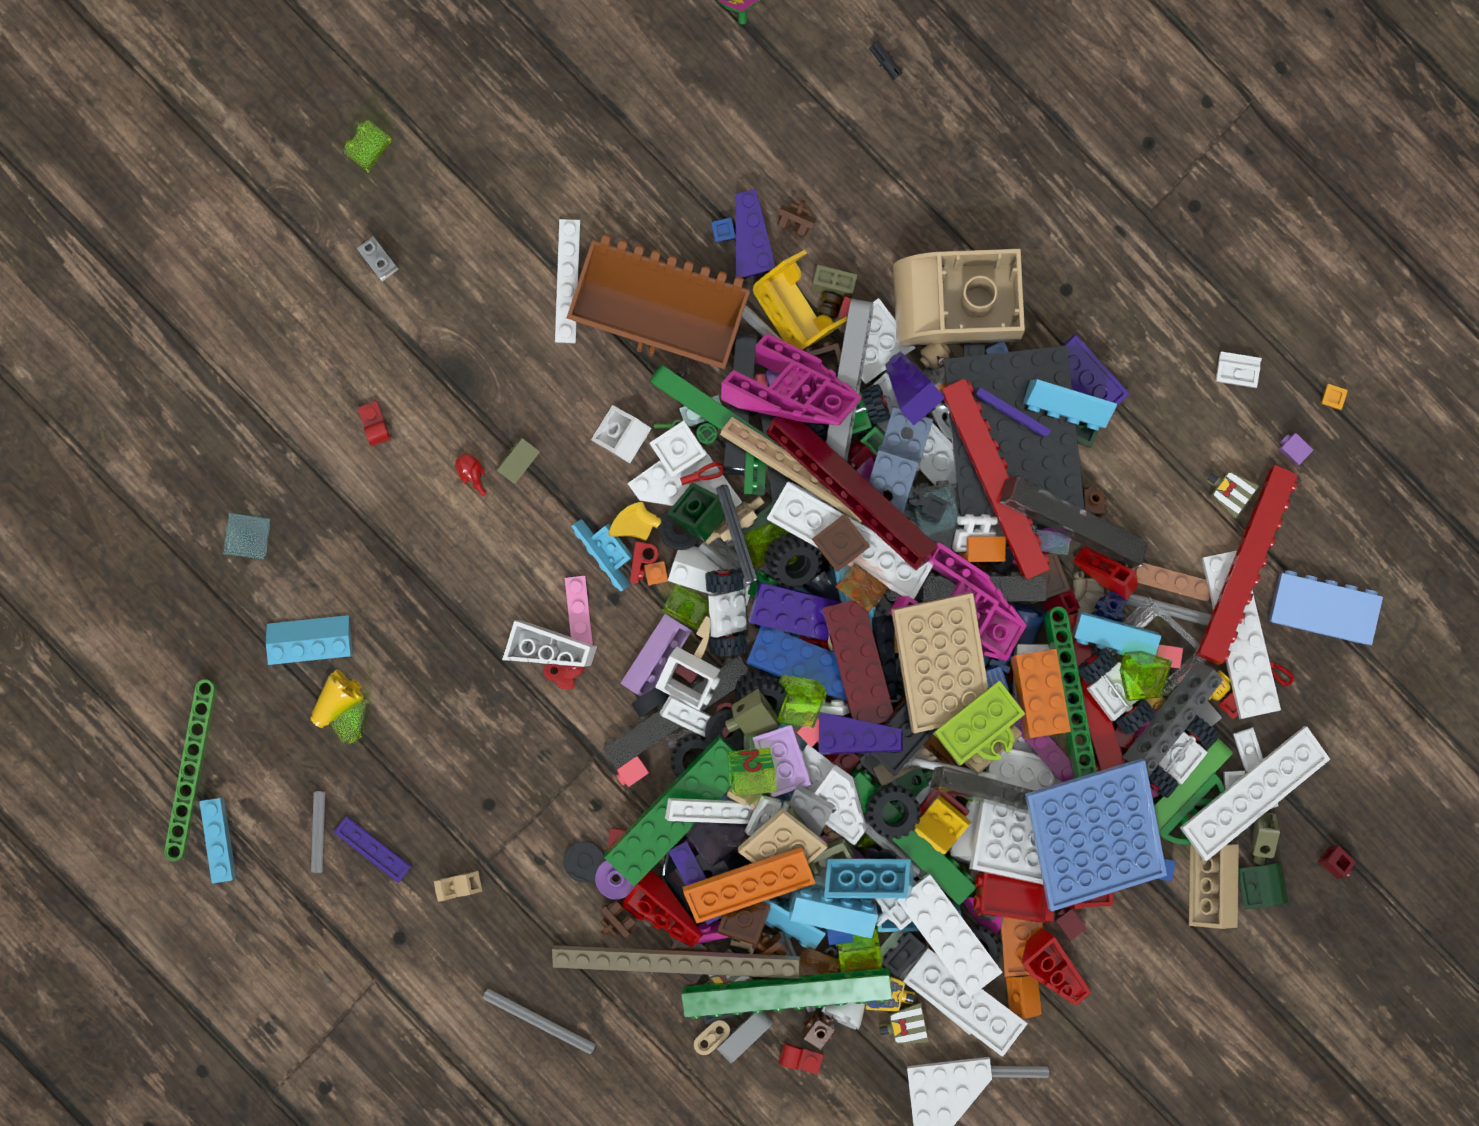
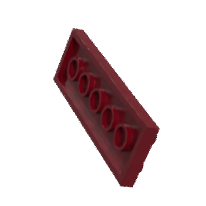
M864 598L822 608L851 719L875 724L888 721L894 714Z

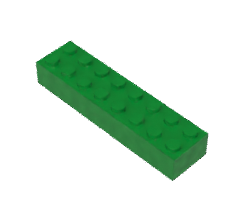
M718 735L604 852V859L635 886L697 823L666 820L668 798L719 800L746 772H733L732 766L743 764L731 765V761L746 759H730L743 756L722 736Z
M854 767L849 775L853 777L861 808L864 812H867L865 806L866 803H869V796H873V791L875 789L879 790L881 787L877 783L872 785L870 782L873 779L862 768L858 771ZM894 800L886 803L882 809V818L887 823L897 822L904 814V812L902 814L899 812L902 808ZM911 830L909 832L910 835L907 837L901 836V839H892L926 874L929 873L935 882L958 905L976 889L972 884L975 880L963 868L959 871L960 865L949 854L944 856L941 852L936 851L929 842L919 837L916 831Z

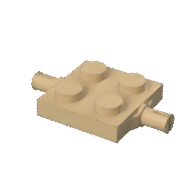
M760 496L750 504L744 501L735 508L741 528L751 526L757 518L754 512L764 504ZM725 518L706 540L708 545L717 538H721L724 542L732 540Z

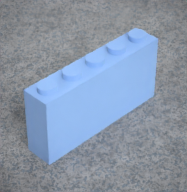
M1285 570V574L1279 573L1268 622L1365 645H1372L1383 599L1382 596L1377 595V591L1366 589L1365 592L1357 591L1358 587L1347 584L1344 588L1337 586L1338 582L1325 580V583L1318 582L1317 577L1305 575V578L1297 577V572Z

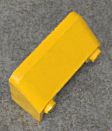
M805 250L781 262L753 286L755 297L783 341L801 350L810 347L847 322L848 319L846 316L834 323L826 314L816 317L797 287L796 282L801 278V271L796 261L807 254Z

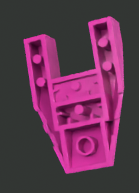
M768 333L756 344L755 363L780 375L767 387L733 370L722 382L721 400L740 409L801 422L840 425L862 399L846 382L842 383L836 377V373L833 370H828L822 364L821 359Z
M934 542L938 549L928 562L933 565V570L956 584L950 596L969 592L973 593L983 655L1007 661L1026 628V623L1012 605L1008 604L1002 592L991 582L989 575L940 542ZM898 596L891 609L918 604V602L909 596Z

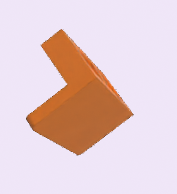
M1004 536L967 537V552H959V556L968 562L1005 561L1006 538Z
M1030 975L1006 977L1009 1009L1021 1019L1041 1015L1038 981Z

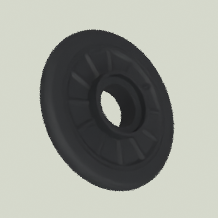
M669 510L662 514L660 517L661 524L657 528L659 537L665 545L675 550H686L697 544L700 539L691 535L688 531L683 533L675 531L674 526L678 523L667 514Z
M731 709L720 710L709 718L705 728V737L707 743L710 744L720 735L738 752L744 747L745 734L741 728L733 731L729 738H725L722 734L723 728L726 727L725 721L733 718Z

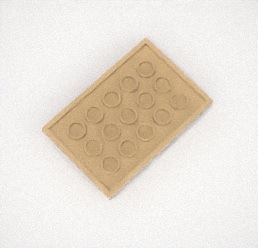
M971 592L891 609L911 731L913 733L941 727L988 690L974 596Z

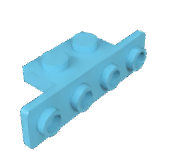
M582 519L571 526L574 534L582 540L589 554L594 556L599 563V567L610 577L612 584L619 591L629 587L631 583L619 568L629 561L633 555L619 537L609 536L608 532L611 526L607 524L596 534H593Z

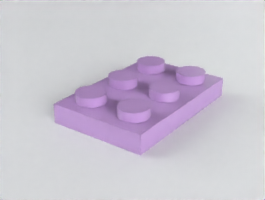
M793 724L753 737L756 750H759V755L771 754L769 756H759V758L772 757L773 761L761 762H773L774 768L763 769L772 797L793 791L798 785L803 787L812 785Z

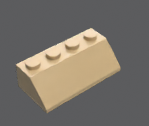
M1190 844L1189 926L1220 929L1238 928V844L1225 845L1207 861H1204L1193 845Z

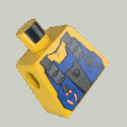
M891 976L892 999L886 1002L868 1001L865 1004V1009L899 1011L901 1002L913 1005L915 992L904 990L905 982Z

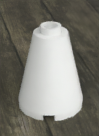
M855 1002L847 1003L843 1006L830 1004L823 1007L822 1012L829 1017L833 1015V1018L838 1023L856 1030V1028L859 1029L861 1026L865 1004H856Z

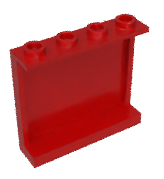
M979 871V875L977 874L975 879L977 895H975L973 900V907L976 908L975 914L1046 924L1053 922L1054 911L1048 909L1043 884Z

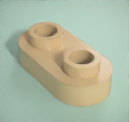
M717 1020L703 1030L694 1040L696 1052L701 1055H708L716 1049L730 1034L728 1023L724 1020ZM718 1026L723 1027L724 1031L722 1033L716 1032ZM702 1040H706L708 1042V1046L702 1047L700 1045V1042Z

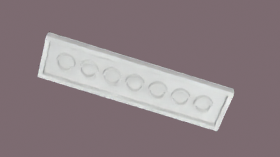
M787 483L767 520L817 547L812 538L843 514ZM849 518L870 547L847 565L901 596H909L914 599L933 565L927 562L918 570L913 569L875 532Z
M1237 551L1203 557L1201 559L1213 609ZM1254 595L1250 604L1245 606L1243 611L1246 613L1242 624H1238L1236 629L1238 636L1235 642L1230 644L1228 650L1231 653L1226 661L1239 719L1281 710Z
M1303 726L1183 824L1180 829L1201 858L1207 861L1327 763L1330 758L1308 727Z

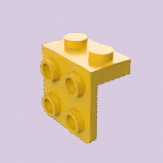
M939 795L920 818L919 824L916 823L914 831H916L919 837L929 842L936 851L946 854L972 822Z

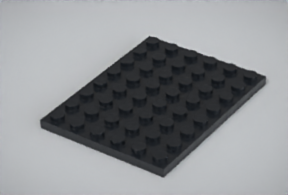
M1059 346L943 359L946 386L960 379H965L966 382L970 381L974 392L977 387H981L1051 430L1048 436L1042 437L972 393L974 400H978L983 411L980 414L983 420L986 419L990 425L991 431L988 432L991 438H995L1000 449L997 452L1000 458L1003 457L1007 463L1008 469H1006V472L1015 481L1016 488L1014 490L1017 496L1020 495L1024 501L1025 507H1023L1025 515L1029 514L1030 517L1085 511L1076 424L1067 422V417L1061 415L1059 419L1047 415V411L1041 409L1039 413L1028 410V405L1023 404L1030 380L1038 379L1072 390L1068 347ZM949 413L960 516H965L966 514H973L974 516L989 514L990 516H995Z

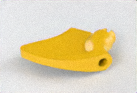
M644 502L634 503L617 515L608 534L612 537L632 536L646 542L652 527L658 529L657 527L661 524V519L647 511Z

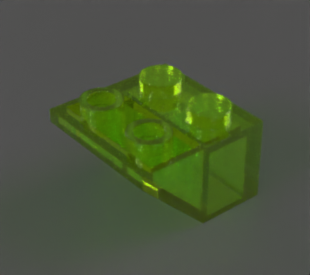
M367 119L365 123L362 121L358 125L355 137L348 139L345 143L343 153L349 160L368 173L392 139Z

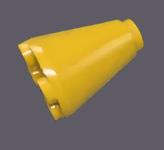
M336 669L328 676L312 711L311 721L316 726L323 728L361 703L364 697L360 691L362 688L361 684L354 679L349 680L343 672Z

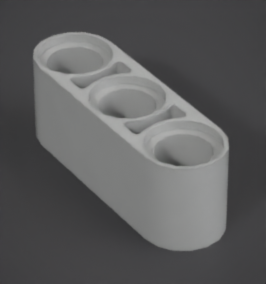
M764 1011L762 1013H752L716 1049L731 1064L774 1022Z

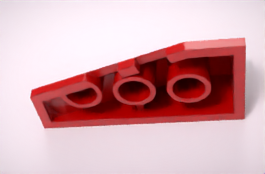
M651 870L621 903L635 918L641 921L645 919L653 923L654 928L658 930L662 928L668 931L671 937L691 948L703 936L668 885Z
M1041 928L1026 941L1021 963L1032 978L1044 984L1075 1006L1091 994L1082 977L1052 934Z

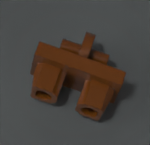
M802 200L800 205L792 202L791 208L782 205L778 212L780 216L777 225L788 229L791 220L799 223L795 233L805 237L808 231L813 228L816 219L807 216L811 210L804 207L806 201Z
M617 900L609 906L605 905L601 910L611 922L609 924L605 918L600 921L605 927L601 933L605 935L609 932L615 937L618 934L613 928L615 926L627 938L637 922L630 915L622 922L618 919L616 915L624 908Z
M779 931L772 937L769 934L761 935L758 946L752 945L754 949L753 954L771 955L775 952L777 955L785 956L788 953L789 947L783 941L784 934Z

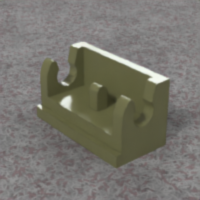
M817 265L811 291L822 294L823 292L842 297V299L845 297L852 298L857 274Z
M520 437L495 470L516 484L540 451Z
M840 837L828 842V848L809 863L815 875L827 868L828 859H853L855 857V853L847 839Z

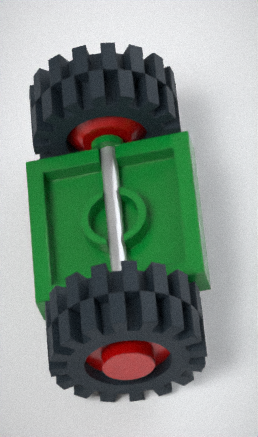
M879 384L862 389V393L861 390L859 391L862 399L857 404L852 435L873 428L871 420L873 424L890 419L888 404ZM804 422L823 441L827 440L829 424Z

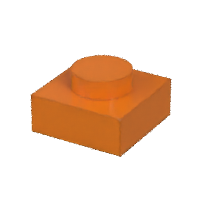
M664 561L644 565L648 586L668 582Z

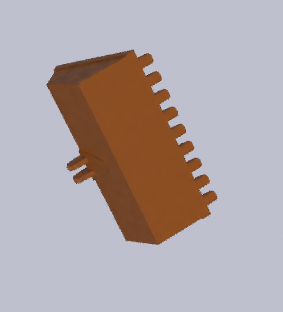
M603 234L601 242L592 239L566 319L638 341V352L643 350L645 344L650 345V356L654 355L657 347L722 369L726 368L750 293L749 289L742 287L743 278L736 277L734 284L725 282L727 273L722 271L718 273L717 279L709 277L711 269L706 266L702 267L700 274L693 272L694 263L691 261H686L684 268L676 266L677 257L672 255L669 256L667 263L659 261L661 253L657 250L652 251L651 257L643 256L644 247L641 245H636L634 252L626 250L628 242L620 239L618 246L615 247L609 245L610 235Z

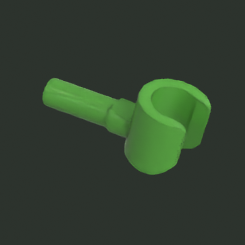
M678 419L667 424H654V429H671L676 422L681 423L682 420Z

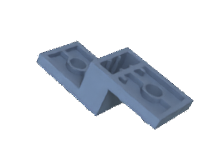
M894 406L882 446L878 450L869 483L881 494L884 490L891 491L893 498L889 502L904 514L934 418L924 416L918 423L913 425L901 410ZM903 428H911L913 436L905 438L902 435Z

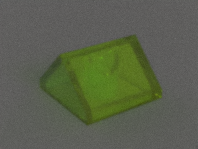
M676 584L661 612L699 630L709 611V600Z
M877 929L874 930L872 938L853 934L854 942L837 944L841 972L882 969Z

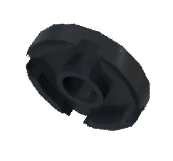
M582 841L569 847L563 862L569 877L575 881L585 883L595 879L596 871L605 859L603 852L597 845L592 842Z

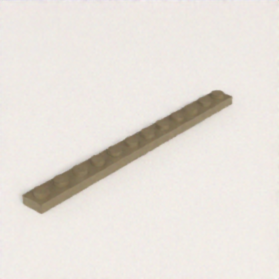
M554 945L552 948L553 968L800 978V956Z

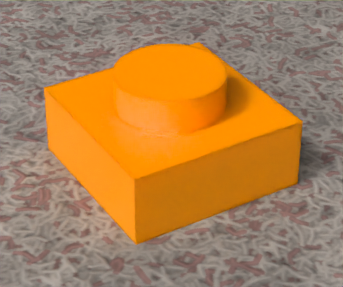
M1327 384L1321 404L1342 410L1348 390Z

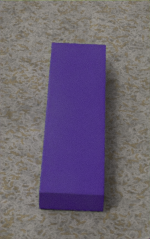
M977 387L973 393L974 396L1040 436L1046 437L1050 434L1051 430L983 388Z
M348 816L343 819L334 831L336 835L398 883L412 867Z

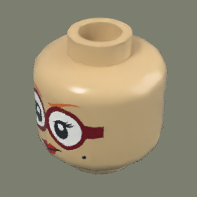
M946 344L926 345L920 351L922 356L920 361L927 369L930 367L938 369L944 366L943 359L950 358L949 354L951 351Z

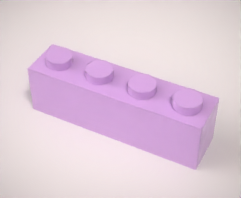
M665 614L621 681V684L641 697L654 689L669 656L676 647L681 648L692 631Z

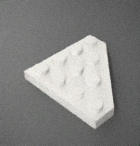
M704 450L707 456L672 478L660 460L630 481L628 485L640 501L673 506L691 484L682 486L680 478L698 471L702 467L713 463V461ZM716 466L704 471L700 476L715 474L720 470ZM723 475L715 479L693 482L718 495L716 491L718 486L728 485L735 508L742 503Z
M983 1057L907 1066L913 1126H954L992 1080L990 1058Z

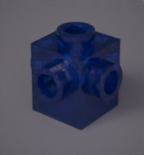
M1109 590L1105 598L1100 597L1094 608L1097 609L1095 615L1120 622L1125 614L1123 608L1128 600Z

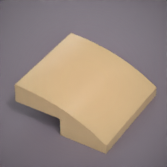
M707 616L696 633L703 638L694 654L699 659L702 658L709 640L710 618Z

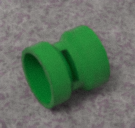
M705 423L700 425L697 430L699 442L704 445H711L716 441L717 430L712 424Z

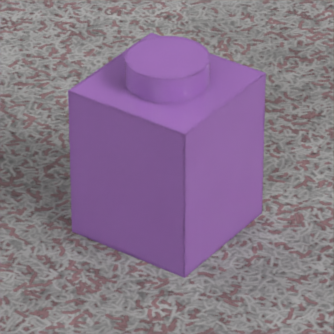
M1297 433L1291 436L1287 434L1280 441L1282 445L1279 447V450L1295 466L1300 465L1313 451Z

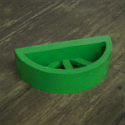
M1215 773L1159 831V836L1176 844H1191L1182 830L1181 838L1172 837L1168 834L1180 821L1181 826L1188 821L1189 812L1193 816L1198 813L1194 808L1195 805H1208L1215 799H1202L1214 785L1218 791V796L1225 791L1221 780Z

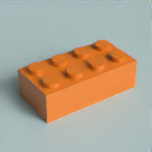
M1057 649L1010 657L1018 704L1025 713L1021 717L1024 739L1071 732Z

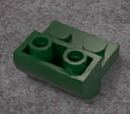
M1281 861L1238 868L1245 910L1261 907L1267 908L1288 903Z

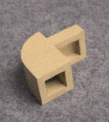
M478 871L434 881L438 902L482 892Z

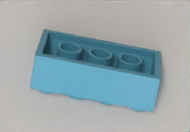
M1038 379L1030 380L1023 404L1028 405V410L1039 413L1041 409L1047 411L1048 416L1057 419L1061 415L1067 417V422L1079 425V422L1087 423V428L1099 431V427L1106 428L1117 405L1113 402Z
M349 615L267 624L266 650L268 665L353 656Z
M828 859L824 897L909 898L913 888L914 875L911 859Z
M776 897L762 901V903L771 905L766 921L767 926L771 928L775 926L782 930L781 932L786 937H794L799 940V944L807 949L811 947L815 950L825 936L826 928L790 921L789 901H786L785 898L782 901H777Z

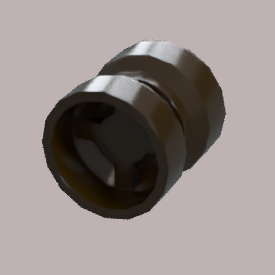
M823 292L821 297L822 304L818 307L817 313L837 318V307L841 304L842 297Z

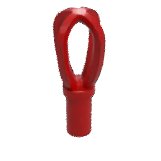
M713 462L692 474L681 477L680 481L683 486L694 481L715 479L723 474L724 469L721 463ZM716 466L720 468L718 473L700 476L701 473Z
M1269 660L1273 677L1280 684L1290 686L1294 681V675L1286 668ZM1273 667L1287 674L1290 677V681H1283L1275 673Z

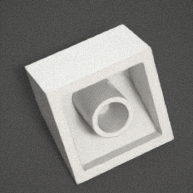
M612 405L591 440L619 458L631 463L652 428Z

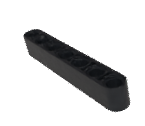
M737 332L733 370L753 379L757 334ZM730 404L729 410L749 423L750 411ZM726 439L723 474L744 476L746 451Z

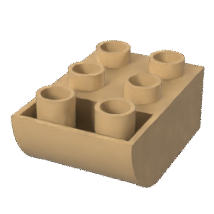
M1020 249L931 252L909 256L894 263L897 346L1021 341L1025 328Z

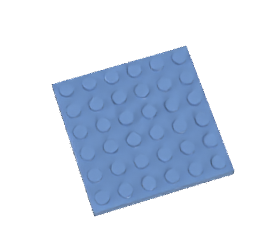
M1143 758L1025 794L1047 905L1050 911L1167 876L1146 762Z

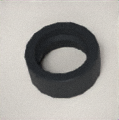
M655 687L631 705L639 717H642L667 700L670 695Z

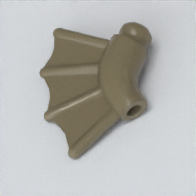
M1083 571L1074 572L1073 593L1081 607L1077 609V612L1082 611L1090 614L1091 612L1098 611V603L1105 596L1104 587L1093 578H1084L1085 574Z

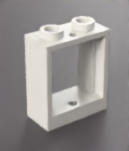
M676 647L668 658L656 688L699 711L704 704L706 706L709 704L713 696L710 694L711 689L715 690L720 681L717 678L720 669ZM678 663L709 679L702 694L671 678Z

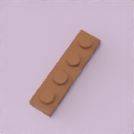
M1133 560L1131 569L1137 572L1138 583L1202 601H1209L1210 593L1207 580Z

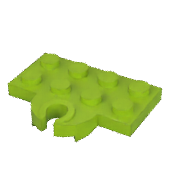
M998 681L933 733L959 766L974 754L988 761L1000 760L1003 758L1000 754L994 752V744L996 742L1001 743L1004 747V752L1009 754L1014 743V734L1010 726L1024 716L1025 713L1004 685Z

